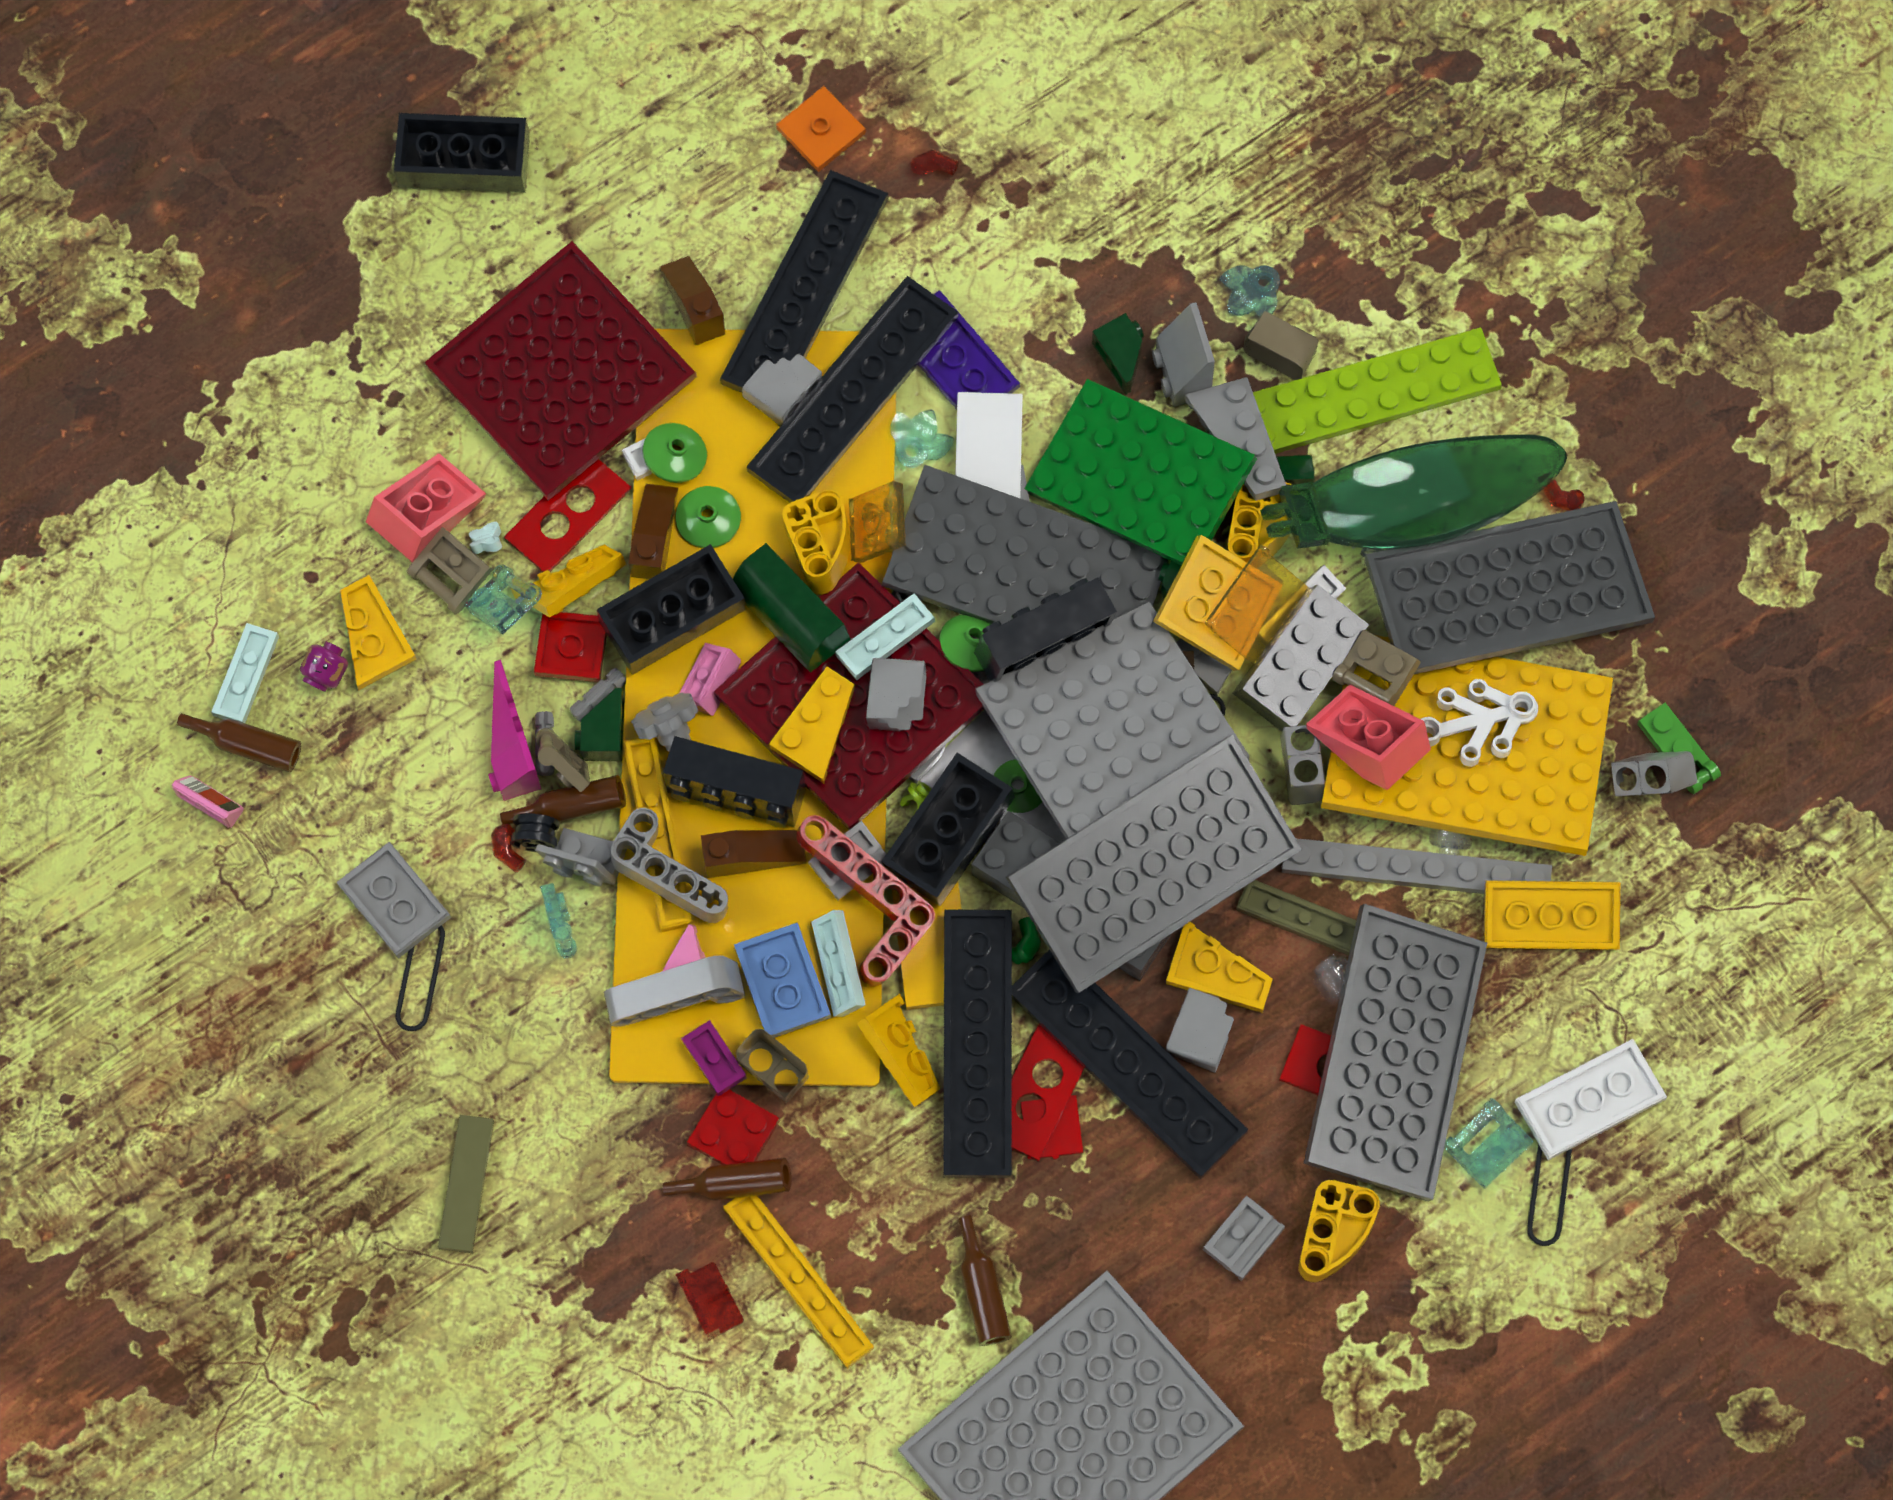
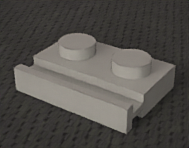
M860 821L844 835L883 866L882 860L886 856L885 851L864 823ZM839 846L831 848V855L836 861L843 862L847 860L848 855L844 848ZM815 857L808 862L825 886L833 893L837 901L853 889ZM862 867L857 870L858 878L862 882L873 874L868 868Z
M1246 1195L1203 1247V1250L1242 1281L1283 1232L1285 1226L1276 1221L1272 1215Z

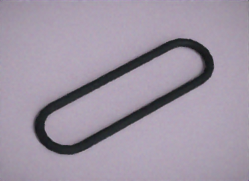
M442 925L438 928L440 940L424 1017L416 1026H407L401 1020V1009L414 947L408 951L396 1009V1021L404 1030L417 1031L427 1023L445 940V930Z
M1538 1144L1527 1225L1530 1239L1538 1245L1549 1246L1554 1244L1560 1237L1572 1148L1566 1152L1556 1233L1552 1239L1542 1241L1534 1236L1532 1229L1542 1159V1149Z

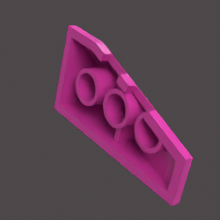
M498 660L494 661L491 763L494 772L489 773L488 776L493 792L500 791L503 801L541 790V785L502 662Z

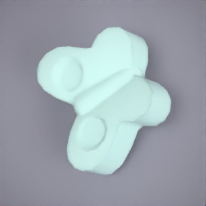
M498 522L488 523L481 529H475L469 533L472 541L470 548L474 554H479L482 551L496 552L502 548L499 539L501 529Z

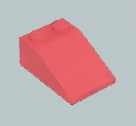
M438 453L376 495L366 523L413 563L442 527L451 532L485 498L486 493Z
M1352 685L1346 687L1306 724L1307 730L1357 774L1385 790H1388L1431 750L1425 721Z

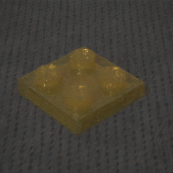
M892 481L849 499L851 561L863 563L906 545L903 483Z

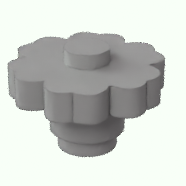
M678 693L673 697L666 696L649 704L646 710L636 714L632 724L639 739L649 740L657 737L660 745L665 746L666 750L670 751L674 736L691 740L689 736L690 728L687 722L695 717L698 708L690 693Z

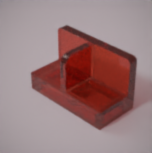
M714 1262L692 1273L687 1268L676 1274L678 1283L708 1341L744 1323L743 1316L730 1293L729 1287L723 1280Z

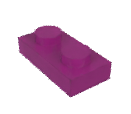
M710 1020L681 1038L683 1044L718 1096L747 1078L745 1072Z

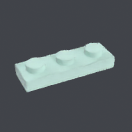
M912 594L838 649L836 656L852 676L858 680L871 670L873 658L886 659L935 622V618L919 598Z
M246 623L211 711L213 716L221 719L228 718L243 723L246 722L279 639L277 632Z
M832 910L811 921L833 1016L844 1017L866 1006L844 912L843 910Z

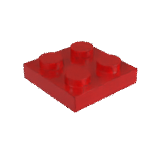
M560 612L548 617L542 613L534 675L537 677L598 683L601 680L607 633L600 624L598 616Z
M729 1089L720 1096L717 1093L715 1094L688 1139L687 1145L721 1165L756 1161L779 1124L780 1118Z

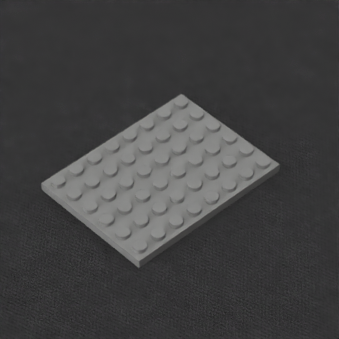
M1106 1271L899 1447L898 1451L940 1500H1161L1240 1432L1244 1425L1112 1275Z

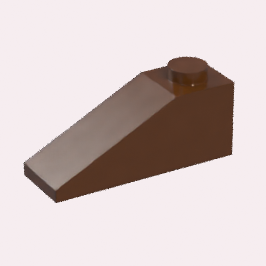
M690 256L659 266L660 272L695 345L725 335L723 312L711 287Z
M646 483L633 532L628 562L631 577L651 579L665 571L678 487Z
M733 830L701 835L707 878L807 864L805 849L797 841V830Z

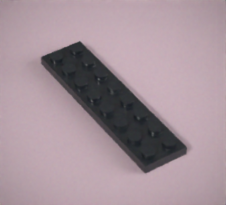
M830 170L720 378L721 385L742 393L745 383L766 360L777 364L781 358L791 361L796 354L806 358L889 199L887 192Z
M906 276L748 464L747 472L790 503L809 496L958 318V311L912 278Z
M944 909L943 1178H1011L1012 910Z
M1050 949L1012 985V999L1200 1180L1248 1133V1128L1096 983L1076 993Z

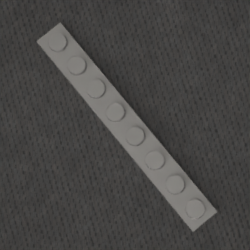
M1297 838L1296 840L1302 850L1285 860L1282 864V873L1479 894H1485V880L1551 881L1552 865Z

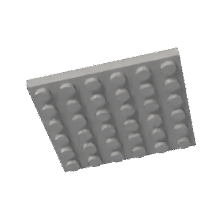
M1150 602L1114 619L1106 627L1102 625L1096 628L1091 634L1078 641L1066 643L1064 647L1050 655L1038 657L1034 662L1022 669L1012 670L1002 675L1001 680L997 682L992 680L976 688L978 699L1066 839L1229 735L1235 737L1249 760V754L1169 631L1153 622L1157 612Z

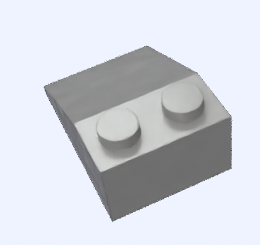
M1197 302L1190 304L1157 336L1156 349L1152 350L1156 369L1162 368L1164 378L1161 379L1165 398L1171 397L1173 407L1187 404L1185 394L1212 387L1215 360Z

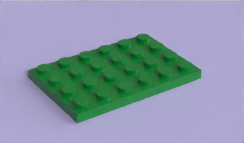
M1087 379L1024 489L1033 497L1182 565L1196 536L1203 535L1210 540L1213 539L1256 463L1257 458L1246 450Z

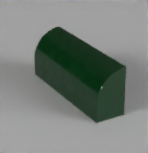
M767 543L747 557L737 569L733 581L745 598V605L810 673L851 640L844 623Z

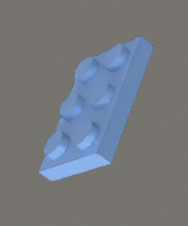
M798 922L734 944L763 1029L775 1038L831 1018V1013Z

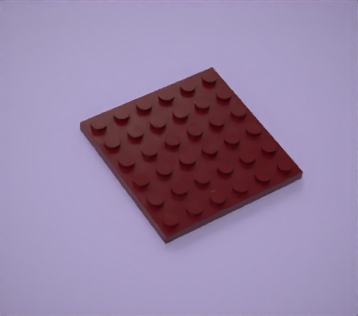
M573 241L424 362L429 371L548 500L697 377L696 372Z
M859 562L839 579L832 591L819 597L844 623L851 640L900 604ZM927 628L886 658L925 661L927 674L923 719L912 720L908 730L869 729L866 714L871 670L856 680L835 653L810 673L776 636L714 691L717 699L783 765L802 770L770 749L769 743L826 667L854 683L855 689L836 741V748L831 757L824 784L803 770L805 787L848 830L868 816L985 709L976 695V688L984 684L969 669L951 664L944 656L940 641Z

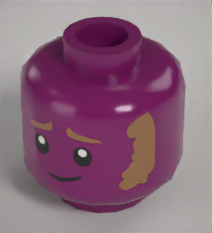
M325 641L323 646L318 644L311 645L300 666V672L304 675L302 681L326 692L327 688H336L348 667L347 659L341 656L344 649L328 641Z

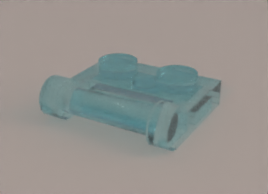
M501 564L493 570L492 579L482 588L475 591L464 606L472 615L503 635L540 600L542 591L534 583H526L514 575L511 568ZM509 586L518 592L520 596L513 600L502 591Z
M554 883L540 886L557 951L561 957L571 958L577 952V944L571 938L572 929L566 922L570 921V916L563 892L556 893Z
M1490 1098L1483 1105L1484 1109L1454 1138L1450 1136L1446 1140L1444 1147L1484 1189L1534 1142L1493 1098ZM1495 1119L1501 1126L1468 1155L1463 1147L1489 1122Z

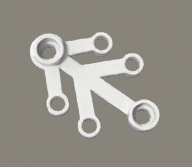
M1475 679L1469 684L1468 697L1471 700L1458 695L1452 688H1443L1438 692L1436 701L1438 707L1442 710L1448 711L1455 708L1468 714V716L1442 723L1432 717H1424L1421 720L1425 721L1427 732L1433 736L1428 737L1430 747L1436 745L1441 737L1476 728L1469 743L1462 747L1460 753L1461 763L1472 767L1478 764L1481 748L1493 725L1507 720V723L1501 735L1493 739L1491 752L1498 758L1507 757L1511 752L1512 740L1520 725L1530 723L1536 718L1538 704L1535 698L1527 692H1517L1510 696L1488 686L1484 680ZM1481 688L1484 692L1478 694L1473 689ZM1449 696L1452 698V701L1446 702L1442 697ZM1487 699L1501 707L1489 709L1475 702H1482ZM1517 707H1522V708H1524L1527 712H1520V711L1516 710V708H1517ZM1501 743L1506 745L1507 748L1502 750L1497 748L1496 745ZM1472 752L1476 757L1468 758L1465 753Z

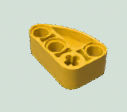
M1285 482L1287 492L1256 501L1243 484L1235 499L1227 551L1256 569L1279 551L1293 529L1298 510L1299 492L1290 483ZM1278 502H1286L1288 505H1282ZM1247 524V525H1250V526H1252V527H1250V528H1245V527H1242L1241 525ZM1238 552H1243V553H1246L1247 555H1245V556H1240V555H1237L1236 553H1238Z
M828 489L787 504L782 512L787 536L808 587L817 594H825L835 588L843 574L850 552V528L842 498L838 492Z
M1327 1180L1318 1186L1299 1260V1272L1305 1280L1319 1282L1345 1266L1359 1252L1373 1228L1380 1207L1378 1195L1373 1190L1336 1180ZM1327 1192L1334 1194L1333 1205L1326 1204L1325 1197ZM1358 1200H1366L1371 1204L1372 1211L1362 1214L1355 1209L1354 1203ZM1318 1224H1324L1330 1228L1332 1234L1327 1238H1319L1314 1234L1313 1228ZM1310 1257H1318L1323 1261L1324 1268L1319 1271H1312L1306 1266L1305 1261Z

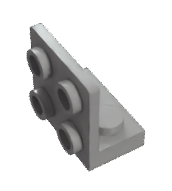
M563 828L556 849L537 844L535 850L544 858L543 863L553 867L554 873L567 878H571L573 874L583 876L585 882L595 886H602L603 882L614 885L619 873L611 863V846L613 841ZM627 849L620 850L617 853L618 857L624 859Z

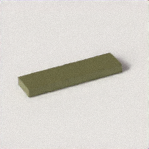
M1257 880L1245 886L1236 908L1237 911L1349 955L1356 920Z
M468 1115L459 1116L438 1248L441 1250L473 1253L494 1126L492 1118Z

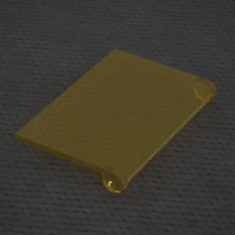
M1259 545L1204 623L1254 665L1309 587L1273 558L1268 548Z

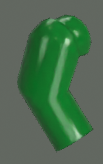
M1029 916L1018 921L1022 939L1016 947L1012 948V962L1016 965L1030 962L1041 947L1038 930Z

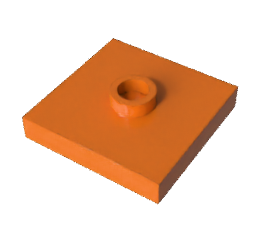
M825 86L776 124V129L817 172L821 171L866 134V129Z

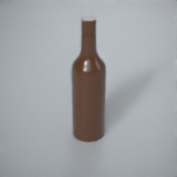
M181 713L177 720V726L206 735L218 749L268 766L292 772L299 759L301 741L234 719L226 718L217 722H210Z
M615 775L590 781V784L582 792L574 786L547 791L541 794L529 806L501 812L500 818L503 826L513 824L514 816L524 813L546 815L557 819L559 822H564L623 808L626 806V796L620 777Z
M786 1158L711 1166L695 1178L664 1182L663 1192L665 1196L699 1193L712 1200L788 1192L791 1189V1170Z
M963 1216L958 1219L965 1246L961 1274L980 1346L1001 1343L1012 1338L994 1262L991 1257L983 1252L979 1245L972 1216Z

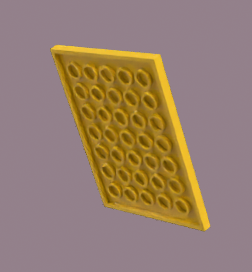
M1375 635L1381 638L1382 640L1390 643L1389 637ZM1492 657L1414 674L1395 707L1419 719L1432 717L1442 723L1468 716V714L1455 708L1448 711L1442 710L1438 707L1436 701L1438 692L1443 688H1452L1458 695L1471 700L1468 697L1469 684L1475 679L1484 680L1488 686L1510 696L1517 692L1531 694L1538 704V713L1532 722L1520 725L1512 740L1511 752L1507 757L1498 758L1491 752L1493 739L1501 735L1507 723V720L1493 725L1481 748V756L1477 765L1468 767L1460 761L1461 749L1469 743L1476 730L1475 728L1441 737L1440 741L1436 745L1431 746V750L1388 790L1362 778L1334 752L1331 751L1321 803V808L1586 856L1613 678L1501 657ZM1357 666L1354 674L1383 690L1388 689L1391 683L1360 666ZM1347 684L1343 685V686H1342V691H1343L1346 687H1348L1349 685H1347ZM1481 688L1473 689L1478 694L1484 692ZM1449 696L1442 697L1446 702L1452 701V698ZM1487 699L1482 702H1475L1489 709L1501 707ZM1517 707V708H1516V710H1518V711H1520V712H1527V711H1526L1524 708H1522V707ZM1427 732L1428 737H1433L1432 734ZM1501 743L1496 745L1497 748L1502 750L1507 748L1506 745ZM1472 752L1465 753L1468 758L1476 757Z

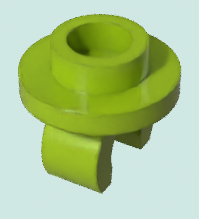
M923 782L919 784L910 783L907 787L910 794L905 795L901 799L900 805L902 807L908 806L914 800L919 808L932 788Z

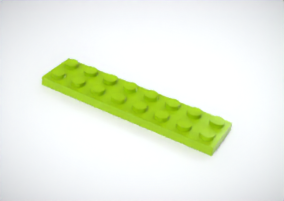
M1480 327L1253 392L1273 450L1277 454L1501 390L1502 384L1482 328Z

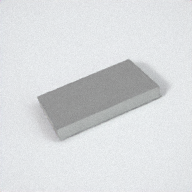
M390 842L337 881L340 889L398 959L451 918L443 905Z

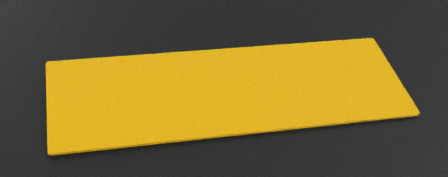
M656 329L696 372L697 377L636 427L635 443L645 439L649 432L659 425L678 423L693 429L702 438L707 450V460L702 472L687 482H668L653 473L638 481L634 476L631 544L647 483L678 487L666 569L703 549L691 545L680 535L676 525V510L682 498L690 491L699 487L714 486L730 493L737 501L741 513L740 527L736 535L728 543L714 548L732 579L743 561L767 543L808 586L787 536L782 517L784 507L790 502L747 472L748 464L780 426L747 401L741 392L721 385L720 378L745 330H725V335L695 345L688 329ZM819 331L805 359L817 367L823 376L860 331ZM896 392L810 494L829 489L838 492L842 498L851 536L848 561L842 576L859 562L881 584L893 554ZM672 445L675 450H682L679 446ZM705 509L702 512V516L710 517L714 512L711 509ZM630 574L629 591L649 579L631 577ZM885 587L890 593H892V589ZM745 605L746 610L637 673L632 675L626 666L623 741L639 738L632 724V720L637 713L646 710L649 704L663 697H673L680 693L705 643L731 649L741 659L738 667L740 669L769 643L775 635ZM721 702L713 716L698 711L695 717L687 722L690 728L689 736L692 741L783 765ZM656 737L662 770L664 771L670 751H667L665 746L660 745ZM624 745L621 781L625 791L626 806L620 808L619 832L630 814L636 810ZM807 788L795 827L786 825L785 828L772 826L766 822L767 819L754 816V819L739 817L735 814L734 810L722 808L721 811L712 810L705 807L703 802L690 799L689 802L679 801L671 797V793H667L682 865L719 885L728 895L727 913L721 921L708 923L692 914L701 950L706 958L722 955L738 963L745 996L740 1000L729 1003H716L707 1000L630 1025L611 1026L609 1069L611 1081L614 1083L710 1084L683 1044L681 1038L710 1020L737 1060L736 1052L738 1047L754 1030L763 1029L734 944L798 922L831 1013V1018L775 1037V1039L806 1064L809 1078L802 1086H877L880 1082V1057L870 1042L864 1037L863 1032L856 1023L882 1006V984L879 986H869L864 983L859 974V967L883 937L884 913L854 889L837 901L830 889L825 886L808 864L814 856L806 850L807 864L707 878L701 835L733 830H798L803 820L812 815L825 818L843 834L849 830ZM887 798L862 820L884 851L886 845ZM637 823L634 827L637 831L641 832L640 825ZM814 825L805 827V834L809 839L815 841L821 839L822 834L818 827ZM627 849L623 860L633 858L635 856L634 852ZM620 872L617 876L613 987L662 972L687 928L661 932L653 891ZM873 874L869 876L867 879H865L863 882H873ZM685 882L687 892H690L693 889V887L689 883ZM701 890L699 891L698 896H699V895L702 896V891H701ZM714 899L712 903L707 902V907L718 906L719 901ZM832 910H843L866 1004V1006L844 1017L833 1016L811 921ZM877 961L869 962V973L874 977H882L883 965ZM756 1049L749 1056V1064L755 1071H766L772 1065V1055L766 1049ZM741 1066L747 1078L737 1085H764ZM782 1070L775 1076L774 1083L775 1085L796 1086L798 1077L791 1070Z

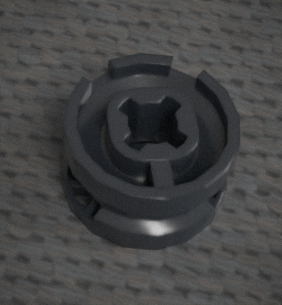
M533 813L514 816L513 823L516 828L510 840V844L513 847L520 848L521 844L525 847V851L536 852L537 844L554 849L557 848L558 840L555 837V830H558L560 825L557 819Z

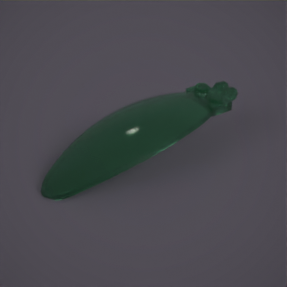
M1529 434L1472 436L1425 442L1397 448L1359 460L1322 477L1314 483L1282 486L1279 491L1282 503L1264 506L1260 511L1263 520H1276L1286 515L1287 520L1274 522L1266 527V530L1271 538L1284 537L1292 533L1297 549L1328 545L1329 542L1369 549H1401L1425 546L1468 534L1512 512L1541 492L1556 478L1566 463L1567 453L1553 439Z

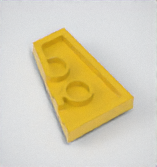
M604 544L568 560L567 567L560 571L550 573L549 570L537 574L538 581L524 587L520 582L510 588L515 598L551 617L563 611L567 605L577 598L588 594L593 587L603 580L611 578L616 571L626 565V562L621 553Z
M370 575L340 590L358 690L416 660L413 650Z
M826 667L769 743L770 749L824 784L827 769L836 748V741L855 689L854 683Z
M1189 922L1183 926L1166 984L1187 991L1189 988L1218 997L1221 1001L1263 1013L1273 978L1241 956H1236L1223 947L1218 940L1212 936H1207L1197 929L1193 923Z
M899 993L856 1024L879 1055L884 1066L899 1084L904 1095L916 1107L937 1092L940 1087L926 1053L917 1048L912 1036L916 1030L912 1020L906 1021L901 1006L905 1003Z

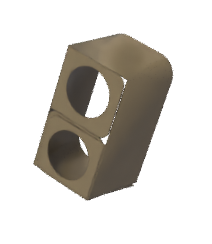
M1264 311L1245 337L1243 349L1250 357L1294 380L1303 378L1316 354L1318 339Z
M763 1029L754 1030L737 1049L736 1055L739 1065L785 1103H788L809 1078L806 1064ZM759 1048L768 1050L773 1058L770 1068L762 1072L755 1071L749 1064L750 1054ZM791 1070L797 1075L798 1083L791 1092L784 1093L776 1088L774 1079L778 1072Z

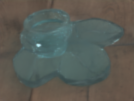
M1239 265L1227 270L1220 277L1221 283L1232 290L1227 306L1229 314L1243 316L1255 311L1261 317L1264 311L1270 314L1275 311L1278 304L1276 292L1280 286V276L1274 268L1262 265L1252 269ZM1261 279H1267L1270 282V284L1267 286H1261L1258 283V281Z
M932 409L917 414L912 420L905 414L897 412L890 425L891 435L897 443L895 448L896 457L906 467H918L925 460L941 459L948 453L954 442V438L949 435L937 434V420ZM911 447L915 449L916 456H908L906 448Z

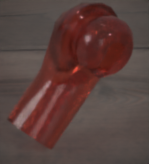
M930 150L913 158L911 170L920 176L936 170H941L953 176L958 168L959 161L935 150Z
M1549 474L1539 480L1549 503L1553 507L1571 511L1580 509L1581 505L1585 502V496L1582 491L1578 489L1571 490L1570 492L1561 490L1553 474Z
M501 824L495 827L491 834L493 855L515 873H518L525 865L526 859L512 850L510 840L512 833L515 832L513 827L509 824Z

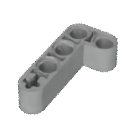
M648 808L634 810L612 843L611 863L613 867L621 874L708 923L721 921L726 916L728 909V895L726 891L719 885L652 848L658 836V817L654 811ZM645 821L652 828L647 832H639L634 826L639 822ZM622 849H629L634 852L635 856L629 860H623L618 857L617 853ZM652 865H657L664 872L659 876L653 877L646 872V869ZM680 882H687L692 885L693 889L690 892L681 893L675 889V886ZM700 890L702 891V896H698ZM714 899L719 901L718 906L707 907V902L712 903Z
M717 955L609 988L604 992L611 1026L620 1027L707 1000L716 1003L734 1002L742 999L745 993L738 963L726 956Z

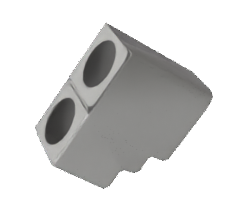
M796 354L791 361L781 358L777 364L766 360L742 388V395L747 401L781 426L822 378V372L800 354Z
M872 659L866 714L869 729L908 730L912 720L923 719L927 674L925 661Z
M1306 725L1283 727L1280 739L1285 766L1288 801L1291 805L1319 802L1323 797L1325 786L1320 740L1314 736V743L1310 749L1305 751L1297 750L1290 741L1292 733L1294 731L1295 733H1312L1307 730ZM1302 760H1310L1318 768V775L1311 782H1302L1295 776V766Z
M1689 751L1645 753L1611 763L1616 797L1673 793L1697 783L1694 758ZM1652 765L1661 767L1666 774L1664 786L1658 789L1650 787L1645 779L1646 770ZM1626 767L1632 769L1637 778L1635 787L1628 791L1621 789L1619 786L1620 782L1624 781L1622 771L1626 770Z
M1189 988L1167 1043L1166 1051L1171 1056L1215 1073L1228 1042V1034L1234 1021L1233 1017L1225 1014L1227 1004L1220 1001L1218 997Z

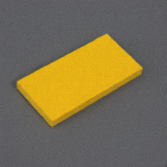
M1485 880L1484 942H1487L1486 948L1620 950L1621 882Z
M958 881L941 906L911 888L933 907L935 919L930 928L901 962L906 1010L944 1006V909L962 910ZM892 889L893 904H897L900 897L897 891ZM919 910L910 911V920L915 925L921 926L925 924L926 918L923 912ZM897 936L899 951H903L905 949V942L901 937Z

